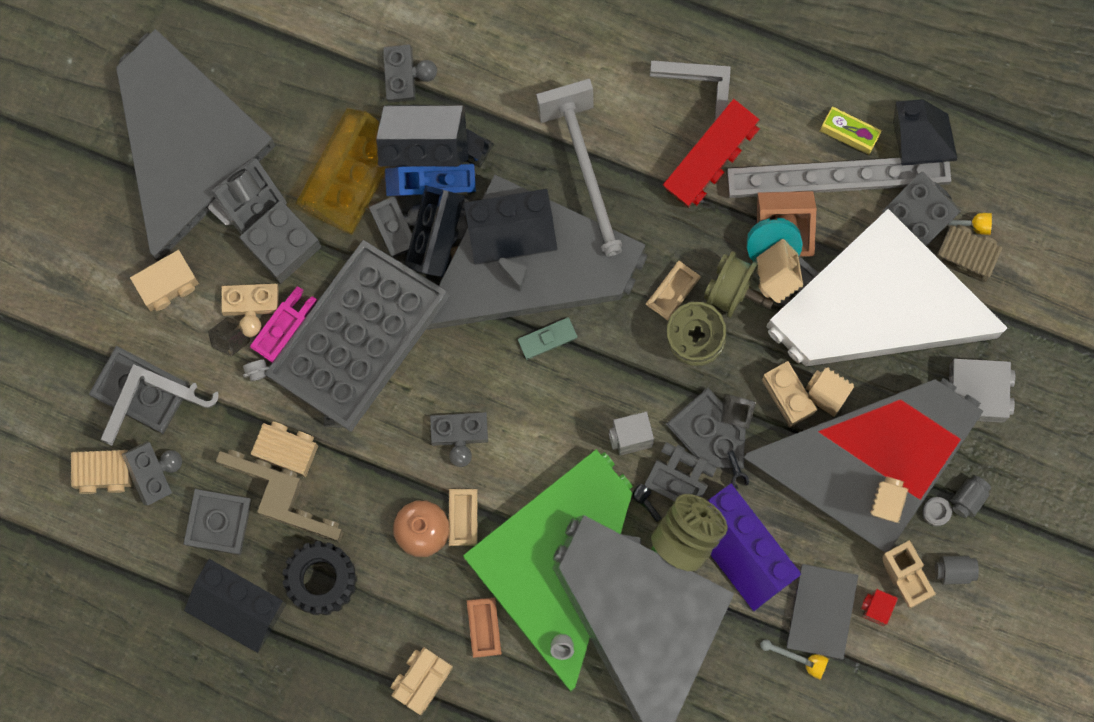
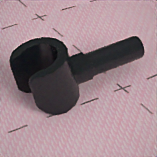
M734 451L727 452L734 474L731 478L732 485L735 489H738L736 478L742 476L745 479L746 486H748L749 477L741 472Z
M643 484L638 485L632 493L633 499L643 505L653 519L658 522L662 517L647 500L652 492Z

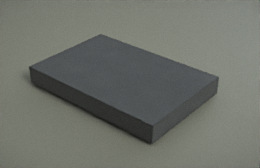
M116 346L89 395L115 408L133 364L190 388L191 385ZM141 379L126 415L164 434L183 399L144 384V379Z
M802 564L786 649L843 660L858 575Z

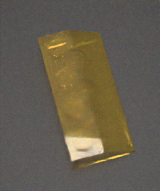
M346 108L295 204L314 217L348 234H353L385 174V169L388 168V166L378 165L377 134L380 122L366 111Z

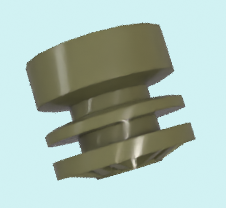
M689 302L680 306L671 315L667 324V339L672 354L680 362L690 366H704L713 362L722 353L726 343V324L722 315L713 306L704 302ZM695 330H700L701 336H704V338H699L698 342H693V337L689 336V334H694Z
M682 494L676 498L666 516L662 518L654 529L651 536L652 544L657 553L669 564L685 571H696L704 565L711 555L712 549L717 547L719 541L726 535L728 526L722 513L712 503L693 494Z

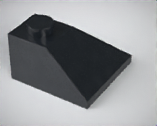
M924 99L896 101L893 124L902 166L957 161L948 113Z

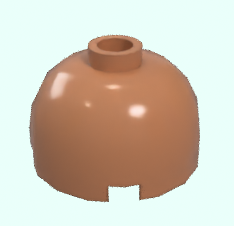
M414 501L405 505L397 513L393 523V534L397 544L405 553L414 557H429L446 545L449 537V521L445 512L437 504L429 501Z

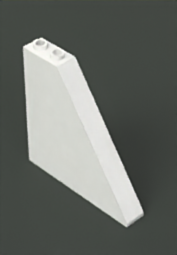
M889 209L771 318L766 326L769 329L768 333L771 338L777 343L782 342L789 349L788 354L797 363L802 362L805 366L997 339L1007 329Z

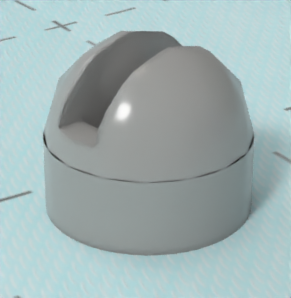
M566 634L556 635L551 642L552 656L560 660L570 658L574 653V643L571 637Z

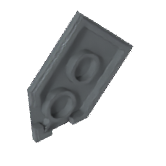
M709 388L705 389L666 423L695 457L700 458L701 456L708 460L707 463L715 467L732 468L727 452L733 450L740 469H744L746 429Z

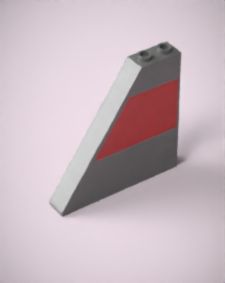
M942 378L939 382L935 379L748 452L744 458L886 553L890 551L983 413V410L978 408L981 403L970 395L966 394L963 398L954 392L957 387ZM886 477L903 481L902 487L908 489L899 523L873 516L870 513V510L873 509L871 505L875 504L873 502V499L876 498L874 494L878 493L876 489L879 485L877 483L884 482Z

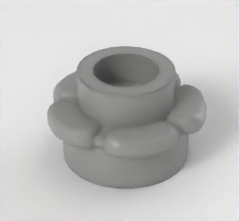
M264 359L248 363L243 366L245 372L243 377H249L251 382L267 377L265 372L269 367L266 366Z

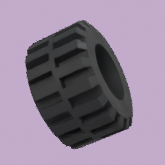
M315 541L314 544H304V547L300 550L297 548L293 552L292 558L287 559L286 569H283V586L287 591L286 594L289 599L301 610L313 615H330L331 612L340 611L345 603L348 604L350 602V597L356 590V569L348 555L341 548L329 542ZM318 562L330 564L337 574L334 587L323 595L310 593L304 585V575L307 569Z

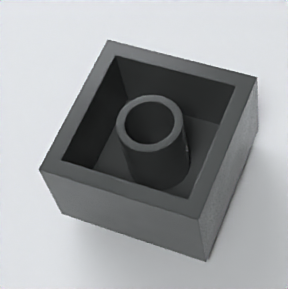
M282 200L239 237L243 245L280 284L321 248L319 240Z

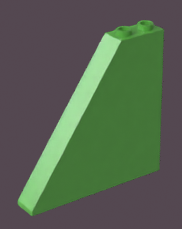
M597 449L463 555L465 561L570 692L576 687L590 637L553 570L556 562L553 560V556L560 544L564 545L568 537L565 534L568 524L572 519L576 520L578 516L585 515L621 534L632 497V492L630 491L633 487L623 474L618 476L612 469L615 464L605 452L600 454ZM559 634L570 636L574 643L573 655L565 660L556 659L551 654V642Z

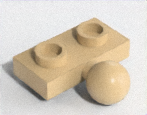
M278 284L222 286L223 316L245 315L239 323L240 332L246 337L258 335L261 331V321L256 317V314H274L278 309Z

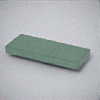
M568 317L518 339V342L526 360L578 337Z

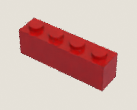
M733 99L665 181L663 187L688 208L692 204L698 206L707 195L704 189L711 182L715 185L725 173L722 167L727 161L733 163L743 151L739 147L745 139L750 142L759 132L760 128L757 125L760 119Z

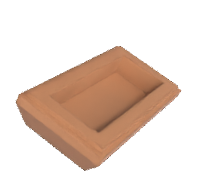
M495 598L467 601L473 658L501 655Z

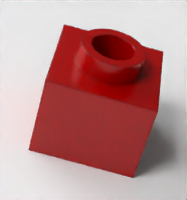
M878 589L873 591L872 595L867 593L861 609L865 610L862 618L884 627L890 619L898 598Z

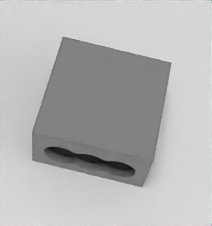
M954 359L950 363L949 382L957 387L954 392L963 398L968 394L981 403L978 408L983 410V413L977 421L1005 422L1010 418V415H1013L1015 402L1014 398H1010V387H1014L1015 370H1011V362Z

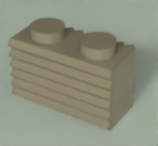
M950 226L936 257L944 265L987 282L1002 247L997 246L998 242L993 238L987 236L980 238L972 235V231L965 226Z

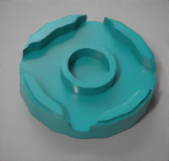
M769 218L760 221L752 227L747 236L746 246L750 259L753 262H757L759 255L782 239L798 253L799 257L803 246L800 230L794 223L784 218H777V220H770Z

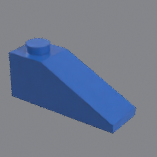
M463 164L458 167H395L385 169L386 196L423 195L425 185L453 193L476 192L474 164Z

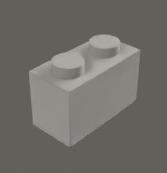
M647 412L613 420V428L609 429V439L612 449H618L619 456L652 448L654 437Z

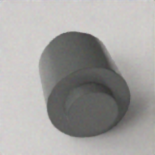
M972 475L970 479L964 481L951 499L952 510L962 518H967V516L974 517L990 496L991 486L981 477Z
M969 555L941 556L939 562H935L934 572L936 579H940L942 585L970 584L971 581L978 580L979 567L977 559L970 558Z

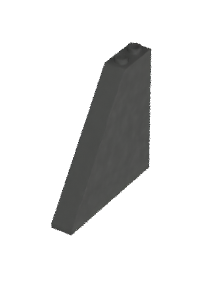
M155 29L151 34H145L132 52H127L121 57L116 69L149 249L152 256L157 261H160L210 212L207 207L215 199L210 191L252 158H257L260 162L275 147L273 139Z
M494 175L482 200L529 192V190ZM550 200L557 250L508 259L524 264L527 267V276L522 290L519 291L501 271L499 261L475 265L469 230L467 229L439 287L450 294V297L426 330L621 300L624 293L630 294L636 279L632 278L636 268L641 270L648 255L644 253L646 245L613 230L615 240H621L622 252L615 256L607 257L601 249L605 242L599 223Z
M585 515L578 516L576 520L572 519L565 531L568 537L564 545L560 544L554 553L553 560L556 562L553 570L635 722H675L734 593L692 571H685L674 567L666 562L658 553Z

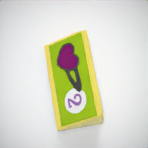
M833 106L820 129L821 132L867 155H870L882 132Z

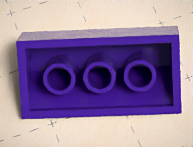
M730 483L708 500L722 513L728 526L726 535L719 541L718 546L712 549L710 556L754 612L799 578L801 573L732 483Z

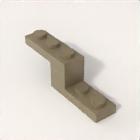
M229 449L228 453L219 452L216 462L220 466L268 482L257 511L260 516L337 543L341 542L344 532L338 529L339 523L323 518L322 523L311 519L312 514L300 509H296L295 513L292 512L303 483L297 478L298 473L286 468H282L281 472L270 469L271 464L260 459H255L254 463L244 460L245 455Z

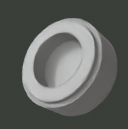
M934 497L924 504L922 515L929 525L938 527L950 520L952 508L947 500L941 497Z

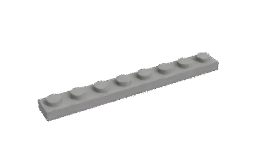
M900 158L727 169L729 198L757 197L758 192L813 191V193L902 188L906 187L922 171L939 185H950L951 183L949 162L902 166Z

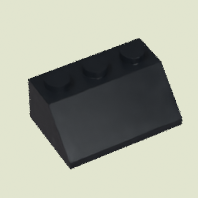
M385 105L377 134L378 165L388 167H458L468 160L465 105Z
M425 185L405 266L422 273L444 277L445 271H447L451 263L450 251L452 244H455L458 237L457 224L459 217H462L465 211L464 195Z
M547 188L464 203L475 265L499 261L500 258L511 259L557 250Z
M209 559L194 583L184 611L259 653L287 603Z

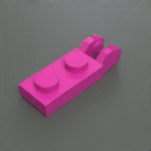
M296 287L287 300L280 304L250 345L252 350L271 363L274 362L317 303V299L311 296L299 312L294 310L292 307L303 294V289L300 287Z

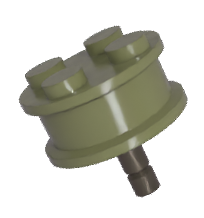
M734 251L729 256L723 255L717 267L716 274L719 275L717 281L711 279L704 293V299L707 300L706 304L713 305L727 312V317L730 319L739 302H742L744 297L759 305L762 304V306L768 309L771 308L774 300L750 288L752 283L750 280L758 263L754 261L752 264H749L737 258Z

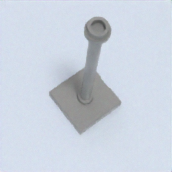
M590 79L536 94L538 115L541 123L565 117L605 242L601 246L602 252H605L607 257L621 253L622 242L621 240H615L575 113L594 108L593 87Z

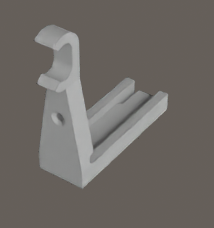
M651 61L650 77L718 82L715 120L728 105L730 66Z
M133 364L109 422L103 431L101 441L108 445H113L141 379H144V384L204 408L213 407L217 403L218 392L213 393L212 400L204 401L194 395V391L197 389L196 383H193L188 388Z

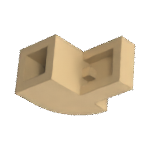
M910 540L883 555L882 558L886 571L893 585L897 586L909 609L935 596L933 588L922 571L924 564Z

